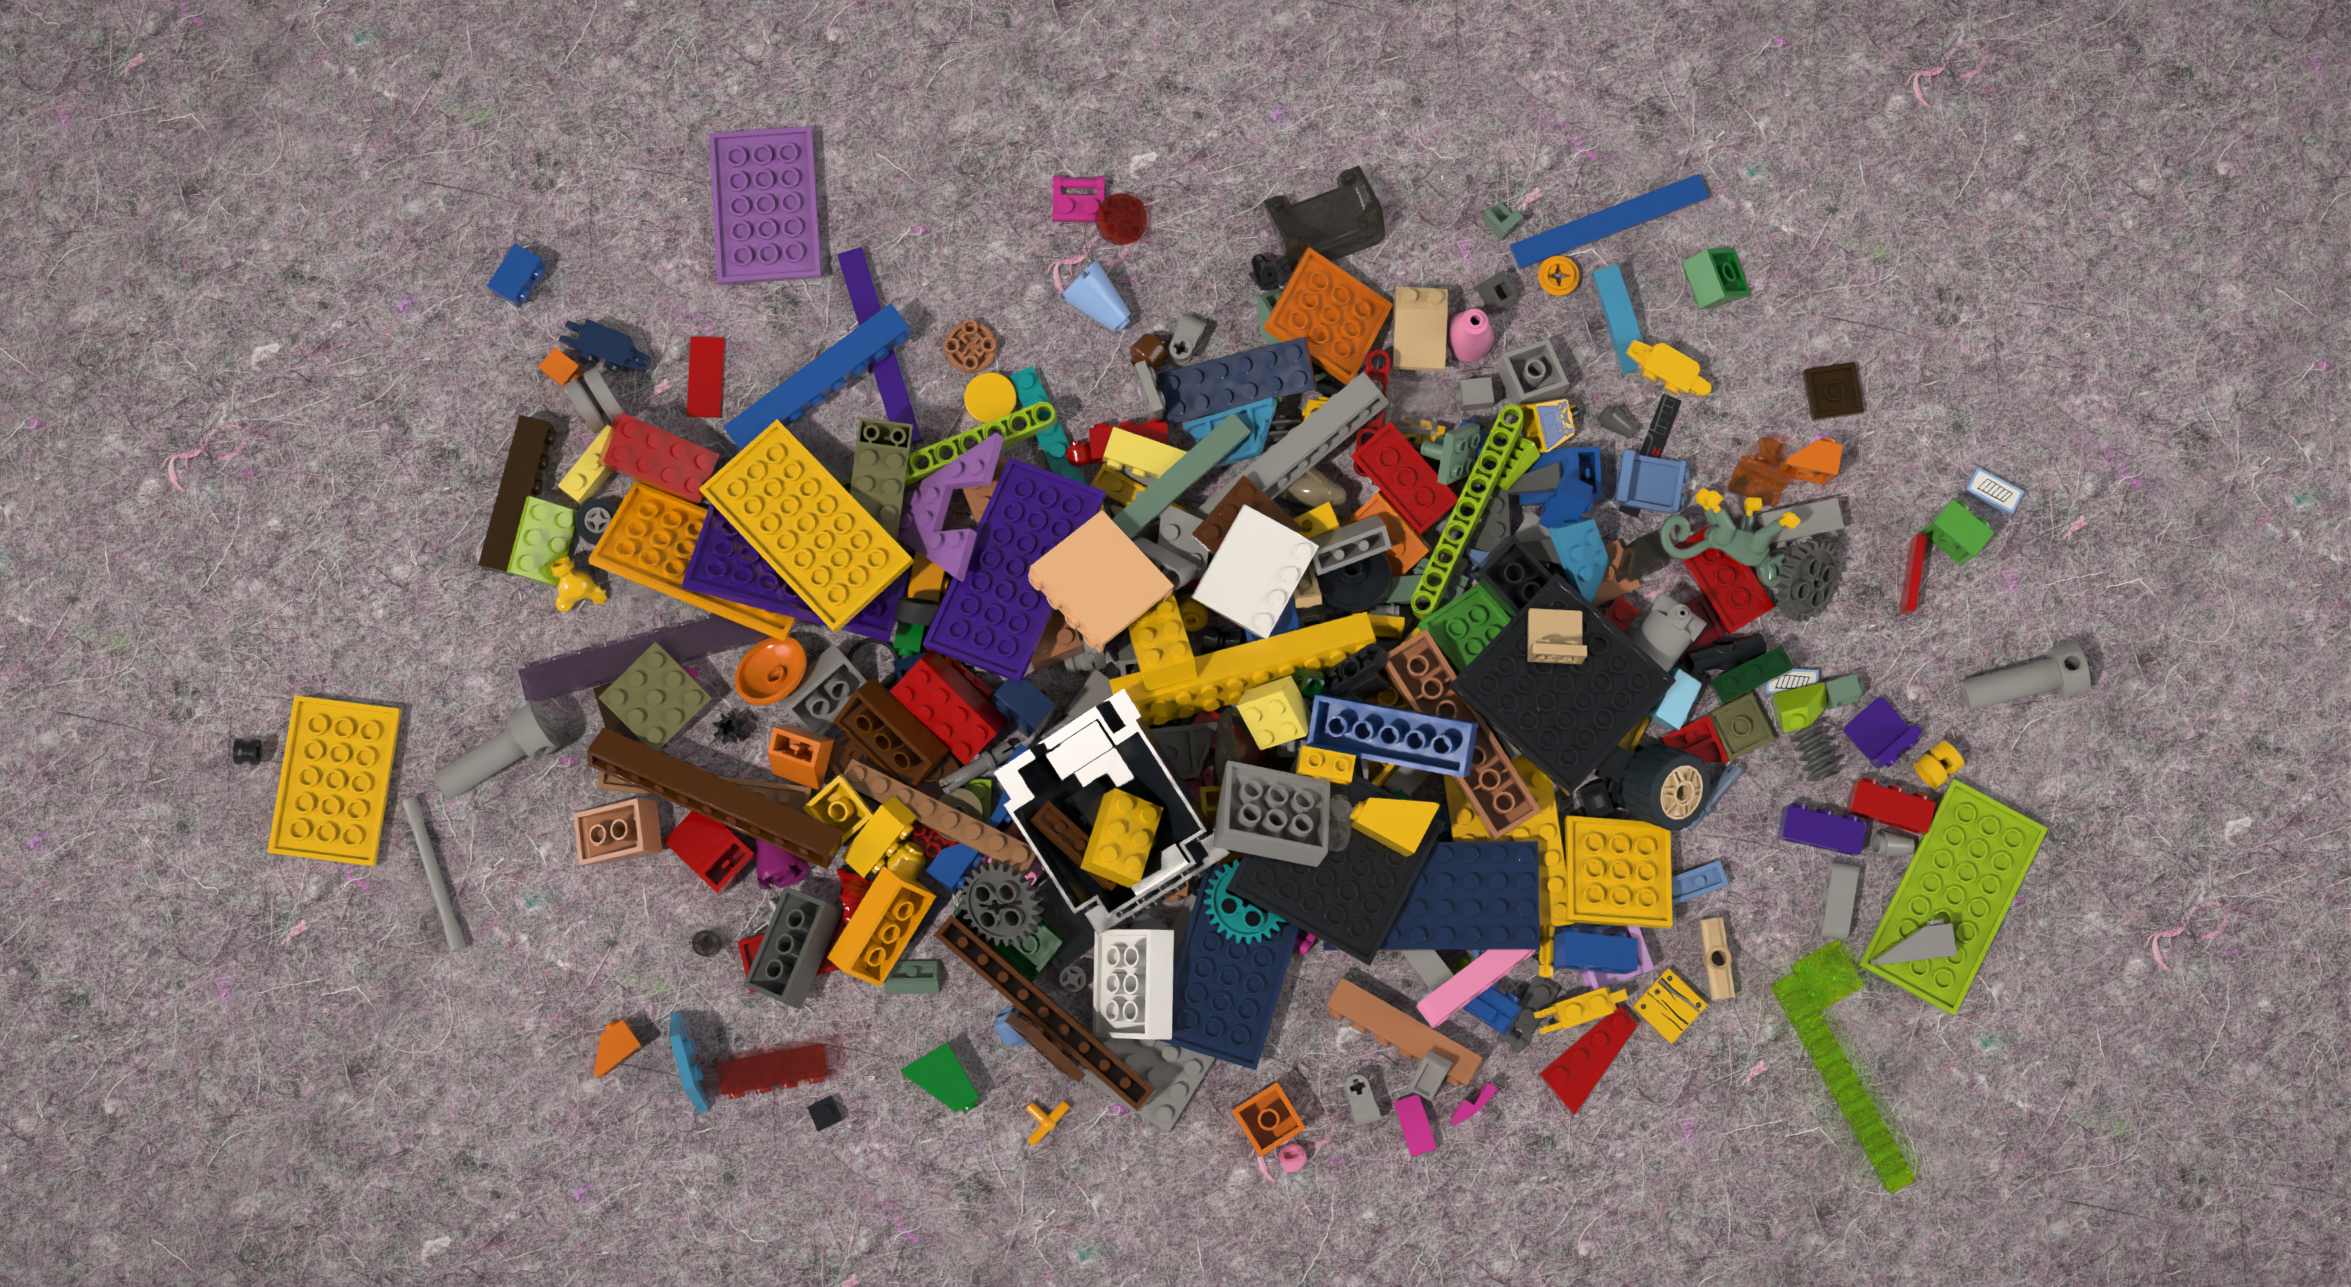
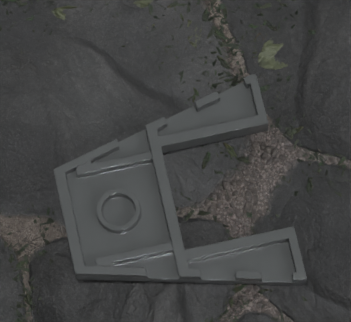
M1559 462L1521 475L1507 491L1495 486L1465 551L1469 548L1490 553L1506 537L1512 536L1510 496L1553 491L1561 480V465ZM1485 489L1476 491L1475 493H1482ZM1467 507L1461 511V514L1469 517L1474 514L1475 510ZM1458 530L1459 539H1461L1464 533ZM1552 539L1521 542L1540 563L1548 562L1562 566Z

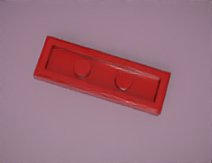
M1916 534L1910 540L1899 614L1910 615L1916 611L1927 535Z

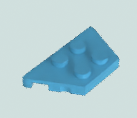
M1271 397L1184 423V428L1190 432L1195 440V444H1197L1233 412L1251 432L1215 464L1213 468L1257 457L1262 454L1277 406V400Z
M1582 518L1576 522L1564 523V526L1550 527L1548 531L1569 584L1592 604L1610 561L1595 520L1592 518Z
M681 1011L670 1014L672 1022L670 1023L669 1038L683 1088L692 1104L696 1105L698 1114L709 1111L701 1080H704V1073L701 1065H697L694 1059V1054H697L693 1038H688Z

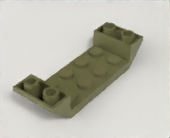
M860 417L850 495L897 542L913 424Z

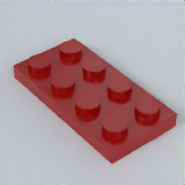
M1390 421L1351 455L1353 460L1419 534H1422L1458 502L1459 498L1447 485L1437 482L1438 475Z
M1709 525L1689 536L1684 542H1679L1675 547L1684 549L1703 540V534ZM1709 548L1692 558L1681 559L1728 635L1775 608L1750 567L1729 558L1719 549Z

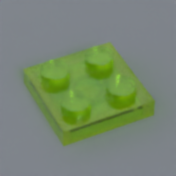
M1838 939L1790 965L1816 1012L1824 1010L1864 987Z

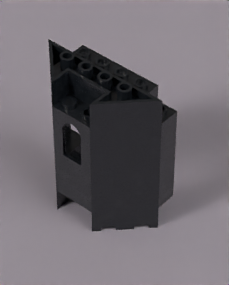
M1122 689L994 772L1011 799L1004 804L1009 814L1072 912L1075 914L1082 910L1098 935L1127 917L1130 921L1144 913L1142 911L1143 907L1148 904L1151 907L1158 905L1165 900L1164 894L1170 890L1173 894L1187 886L1185 881L1191 877L1198 880L1209 872L1207 867L1230 854L1227 849L1214 847L1215 829L1125 689ZM1095 778L1106 787L1108 792L1117 788L1163 808L1156 830L1157 842L1150 849L1140 883L1129 888L1117 884L1110 893L1029 822L1045 802L1049 800L1083 831L1063 800Z

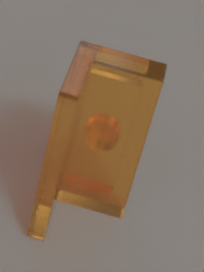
M1743 455L1737 461L1727 488L1746 497L1761 498L1763 504L1775 507L1783 488L1789 483L1791 474Z

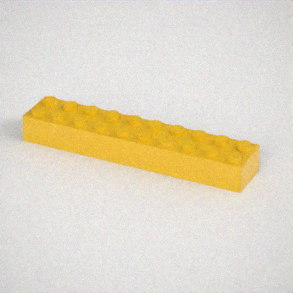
M1363 612L1194 657L1198 676L1195 679L1147 692L1140 672L1110 679L1109 682L1112 696L1125 689L1148 726L1154 724L1161 725L1176 718H1188L1195 713L1214 711L1221 706L1238 704L1246 690L1288 676L1293 678L1299 668L1318 670L1324 673L1368 644H1376V638L1368 614Z

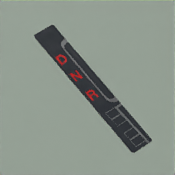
M1662 394L1639 455L1660 459L1681 405V400ZM1620 505L1618 510L1637 518L1641 509Z

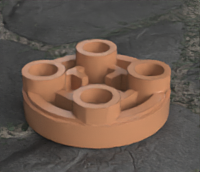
M966 320L952 328L944 344L949 363L958 371L968 374L978 373L988 368L993 362L997 351L996 340L991 330L973 320Z

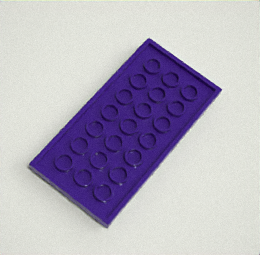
M1009 457L975 530L977 536L964 582L955 577L953 578L923 642V646L1021 683L1054 611V608L1047 601V596L1041 590L1038 591L1031 585L1028 577L1030 566L1095 516L1103 504L1106 492Z
M710 503L682 582V589L827 626L717 508ZM905 551L914 560L915 553ZM912 565L840 630L890 642L896 622L897 600L904 595Z

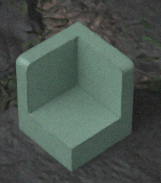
M1498 202L1490 210L1487 208L1483 212L1481 219L1502 241L1521 224L1523 216L1517 210L1511 213L1502 202Z

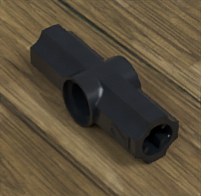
M1760 633L1736 639L1723 637L1712 642L1713 645L1686 651L1684 658L1688 671L1692 675L1713 669L1731 670L1738 667L1740 662L1765 654L1767 652V645L1763 635Z

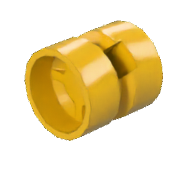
M1940 740L1930 749V755L1924 754L1913 763V767L1920 778L1933 789H1937L1946 782L1948 774L1954 775L1965 766V762L1959 752L1945 740Z

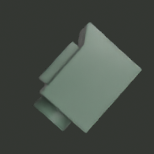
M1856 673L1825 682L1827 710H1831L1836 706L1838 708L1855 703L1859 700L1858 697L1865 693L1864 685L1861 679H1857Z

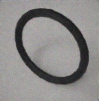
M874 638L859 641L850 649L847 655V659L851 662L854 653L861 646L869 643H878L887 647L892 652L895 660L900 659L898 652L891 643ZM895 670L891 679L883 684L886 689L897 679Z

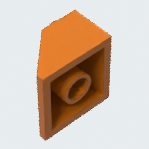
M1831 438L1817 439L1786 459L1776 469L1775 475L1826 486L1838 475L1843 445L1837 444L1836 440Z

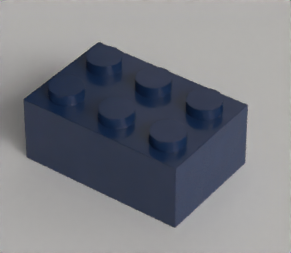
M1024 677L1021 683L1007 679L994 694L997 710L1008 721L1013 719L1017 723V730L1028 739L1030 736L1037 739L1057 716L1056 704Z

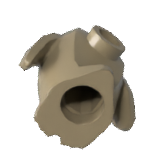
M1311 467L1278 495V499H1285L1298 504L1290 506V509L1294 512L1307 513L1327 502H1330L1331 506L1335 507L1343 505L1346 501V491L1325 477L1319 470Z

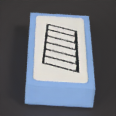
M1979 467L1973 472L1964 490L1966 493L2009 515L2014 513L2024 493L2023 490Z
M1794 669L1791 673L1764 686V695H1773L1817 684L1819 681V670Z

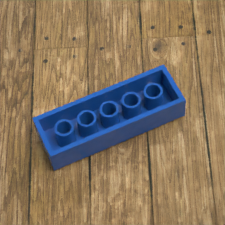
M1317 694L1314 698L1307 746L1356 755L1357 758L1464 778L1470 776L1479 722L1333 695Z

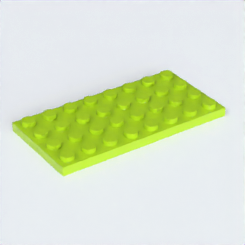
M1951 779L1932 816L1929 832L1923 834L1858 966L1951 1016H1955L2048 828L1960 781ZM1943 919V924L1952 923L1957 956L1871 966L1870 960L1916 929L1926 927L1927 921Z

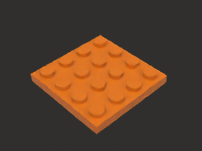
M1308 247L1300 258L1262 329L1281 342L1303 337L1307 338L1311 362L1348 385L1355 378L1393 304Z

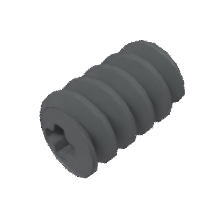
M1820 723L1796 732L1790 739L1791 742H1800L1794 750L1796 752H1804L1798 758L1800 762H1808L1802 768L1803 771H1812L1806 778L1807 781L1817 782L1840 773V771H1831L1837 763L1836 761H1827L1833 753L1832 751H1823L1829 743L1819 741L1825 735L1824 732L1815 731L1821 725Z

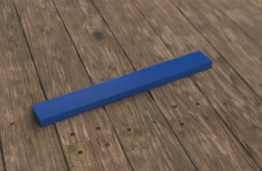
M1700 174L1510 244V250L1518 269L1521 270L1545 261L1552 256L1561 255L1707 200L1709 195Z

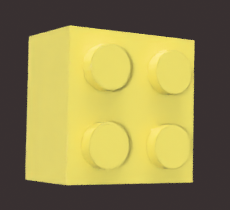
M1292 676L1246 690L1237 704V708L1260 750L1307 736L1309 732L1312 714Z

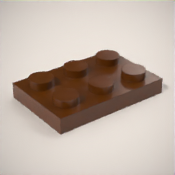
M1012 1013L1005 1020L1012 1029L1022 1036L1058 1071L1078 1083L1086 1075L1079 1069L1081 1063L1072 1055L1065 1053L1062 1050L1063 1047L1056 1040L1044 1034L1045 1030L1035 1021L1029 1020L1024 1015L1019 1018Z

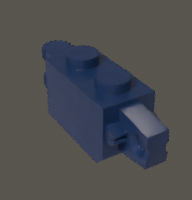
M588 319L584 326L567 321L565 327L570 331L579 333L580 336L576 341L568 336L561 335L559 341L576 349L581 359L590 363H594L595 360L604 363V368L618 373L619 370L627 373L628 369L646 373L651 358L637 350L630 336Z

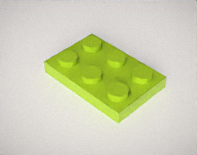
M532 496L526 497L507 573L558 587L560 578L552 575L553 571L550 566L556 560L567 556L578 511Z

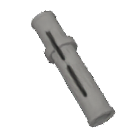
M1004 741L991 751L980 753L979 758L940 779L941 787L951 782L950 785L942 790L946 794H950L987 770L989 772L996 769L997 764L1010 758L1014 753L1013 749L1002 753L1010 748L1011 745Z

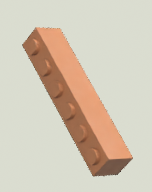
M1340 978L1325 1007L1330 1009L1328 1014L1340 1021L1343 1018L1353 1022L1352 1028L1362 1034H1365L1367 1031L1376 1035L1374 1039L1376 1042L1387 1048L1392 1044L1400 1049L1399 1055L1410 1061L1416 1058L1422 1062L1429 1050L1452 1062L1445 1081L1459 1088L1460 1084L1468 1086L1483 1058L1344 978Z

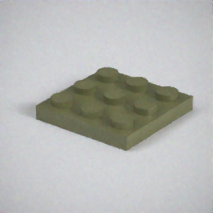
M656 641L598 698L643 743L659 751L713 697Z

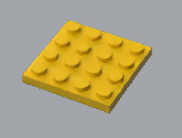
M1566 816L1564 818L1566 867L1565 922L1662 929L1673 927L1670 831L1645 821Z

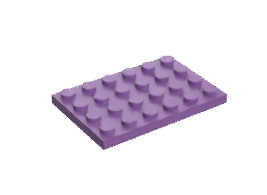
M812 126L709 133L718 285L822 278Z

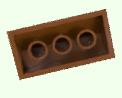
M874 677L855 690L833 721L890 778L913 789L938 766L949 751Z

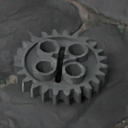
M1808 538L1806 543H1799V549L1792 548V557L1786 556L1787 564L1780 566L1783 573L1776 577L1780 579V583L1775 586V589H1778L1779 592L1774 596V598L1779 600L1776 606L1781 608L1780 613L1784 614L1785 617L1798 622L1803 620L1808 622L1810 617H1817V610L1820 612L1824 611V603L1830 604L1828 597L1835 595L1833 587L1839 585V582L1835 580L1836 577L1841 575V572L1837 571L1841 562L1836 561L1840 554L1835 552L1836 547L1831 546V543L1818 538L1813 540Z
M997 859L990 864L987 861L966 876L967 882L961 885L965 892L959 896V898L966 902L960 908L968 911L963 918L973 921L969 928L977 927V936L983 933L986 934V942L994 938L996 946L1003 941L1005 946H1009L1013 942L1017 945L1022 940H1026L1031 936V933L1038 928L1036 924L1042 921L1038 914L1044 911V908L1037 904L1043 900V897L1035 895L1040 888L1031 886V883L1034 881L1033 877L1025 878L1026 869L1019 873L1017 872L1018 866L1016 863L1009 868L1007 860L999 865ZM1008 886H1010V887L1013 889V892H1014V893H1012V892L1009 890V887H1008Z

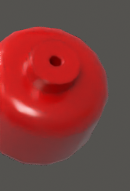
M1080 440L1070 443L1071 447L1066 449L1065 454L1071 466L1079 467L1091 463L1090 445L1088 443L1081 444Z

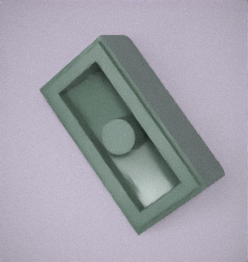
M939 960L896 961L885 979L886 993H939Z

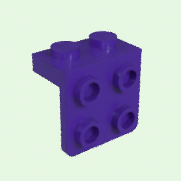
M1882 697L1876 698L1843 728L1846 736L1876 769L1884 765L1888 768L1900 759L1898 753L1904 748L1908 751L1920 741L1917 737L1923 732L1917 724L1909 727Z

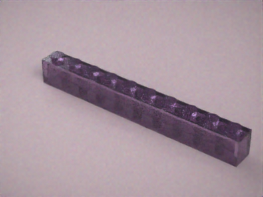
M712 613L704 616L705 620L695 623L694 620H686L680 622L679 627L669 629L666 626L654 629L653 634L643 636L642 633L628 636V641L620 643L617 640L608 641L602 644V648L594 650L591 647L582 648L576 651V655L566 657V654L556 655L550 658V662L542 664L540 661L525 664V668L518 670L525 700L529 703H536L616 681L656 641L680 664L755 644L772 636Z

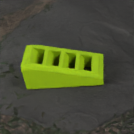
M1521 436L1518 437L1496 484L1497 487L1507 491L1541 456L1533 441Z

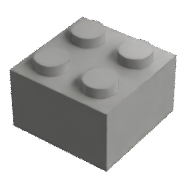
M1549 338L1501 354L1496 365L1513 405L1518 406L1520 404L1563 396L1569 385Z

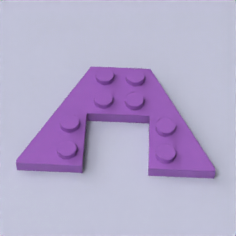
M998 433L991 435L951 463L910 488L900 519L898 538L961 582H964L977 533L972 529L941 530L953 489L991 485L1004 439Z

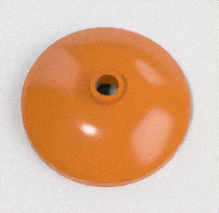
M771 637L756 644L745 654L736 669L734 684L738 695L745 702L756 706L769 705L788 696L798 686L805 673L807 656L804 648L797 640L791 637H787L785 642Z

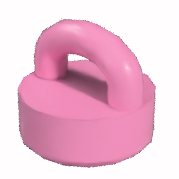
M1298 1144L1287 1145L1279 1153L1281 1165L1286 1172L1298 1171L1307 1162L1304 1148Z

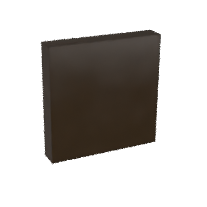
M1855 362L1804 369L1802 371L1812 421L1864 413Z

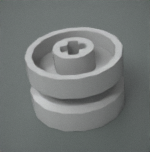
M594 366L584 373V380L590 389L586 391L577 379L566 383L564 388L570 396L571 403L580 418L586 421L592 432L596 434L606 427V421L600 413L602 410L605 411L611 421H614L616 415L625 412L600 372Z

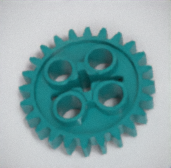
M1234 860L1232 868L1227 864L1223 865L1224 873L1218 870L1215 871V875L1218 878L1217 881L1209 879L1208 882L1213 886V889H1205V893L1210 895L1211 899L1204 900L1203 904L1211 905V909L1207 910L1205 915H1214L1210 925L1216 923L1220 925L1217 933H1221L1223 930L1227 931L1226 940L1235 935L1236 944L1240 942L1242 937L1245 938L1247 945H1250L1252 937H1255L1256 941L1261 943L1262 934L1270 939L1271 933L1269 930L1271 928L1277 932L1280 930L1276 922L1285 923L1286 921L1270 912L1265 914L1252 905H1248L1245 908L1242 906L1243 901L1226 893V888L1239 865L1238 861ZM1226 899H1231L1236 903V911L1232 914L1225 913L1221 908L1222 902ZM1256 912L1260 917V923L1254 927L1249 926L1245 921L1247 913Z

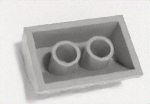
M833 643L806 667L798 686L788 696L778 702L802 729L823 735L835 724L833 722L855 690L865 684L867 680Z

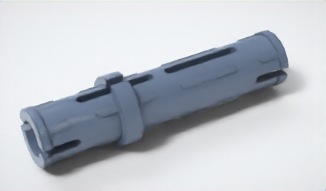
M1729 763L1727 768L1711 784L1706 807L1700 814V817L1689 826L1688 831L1692 832L1706 815L1709 816L1712 813L1711 809L1738 778L1743 775L1742 770L1738 766Z

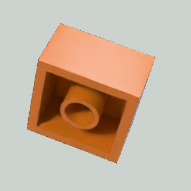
M1278 1082L1273 1083L1230 1110L1259 1157L1306 1129Z

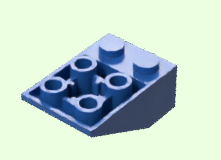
M1573 447L1539 452L1541 456L1523 473L1526 474L1559 462L1561 465V478L1564 474H1568L1593 486L1591 498L1594 501L1592 505H1597L1602 499L1600 447ZM1553 491L1519 495V506L1544 505Z

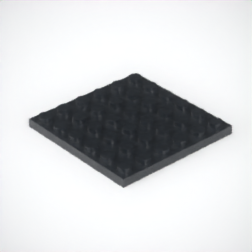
M1556 573L1449 685V688L1566 795L1570 796L1677 680ZM1529 609L1582 612V645L1587 646V657L1582 664L1528 662Z
M1298 754L1288 773L1295 774ZM1353 773L1352 782L1349 785L1330 783L1328 853L1318 867L1245 853L1226 889L1370 966L1445 822L1433 817L1415 853L1408 857L1352 828L1350 825L1353 819L1349 818L1356 804L1360 801L1364 802L1368 798L1402 799Z

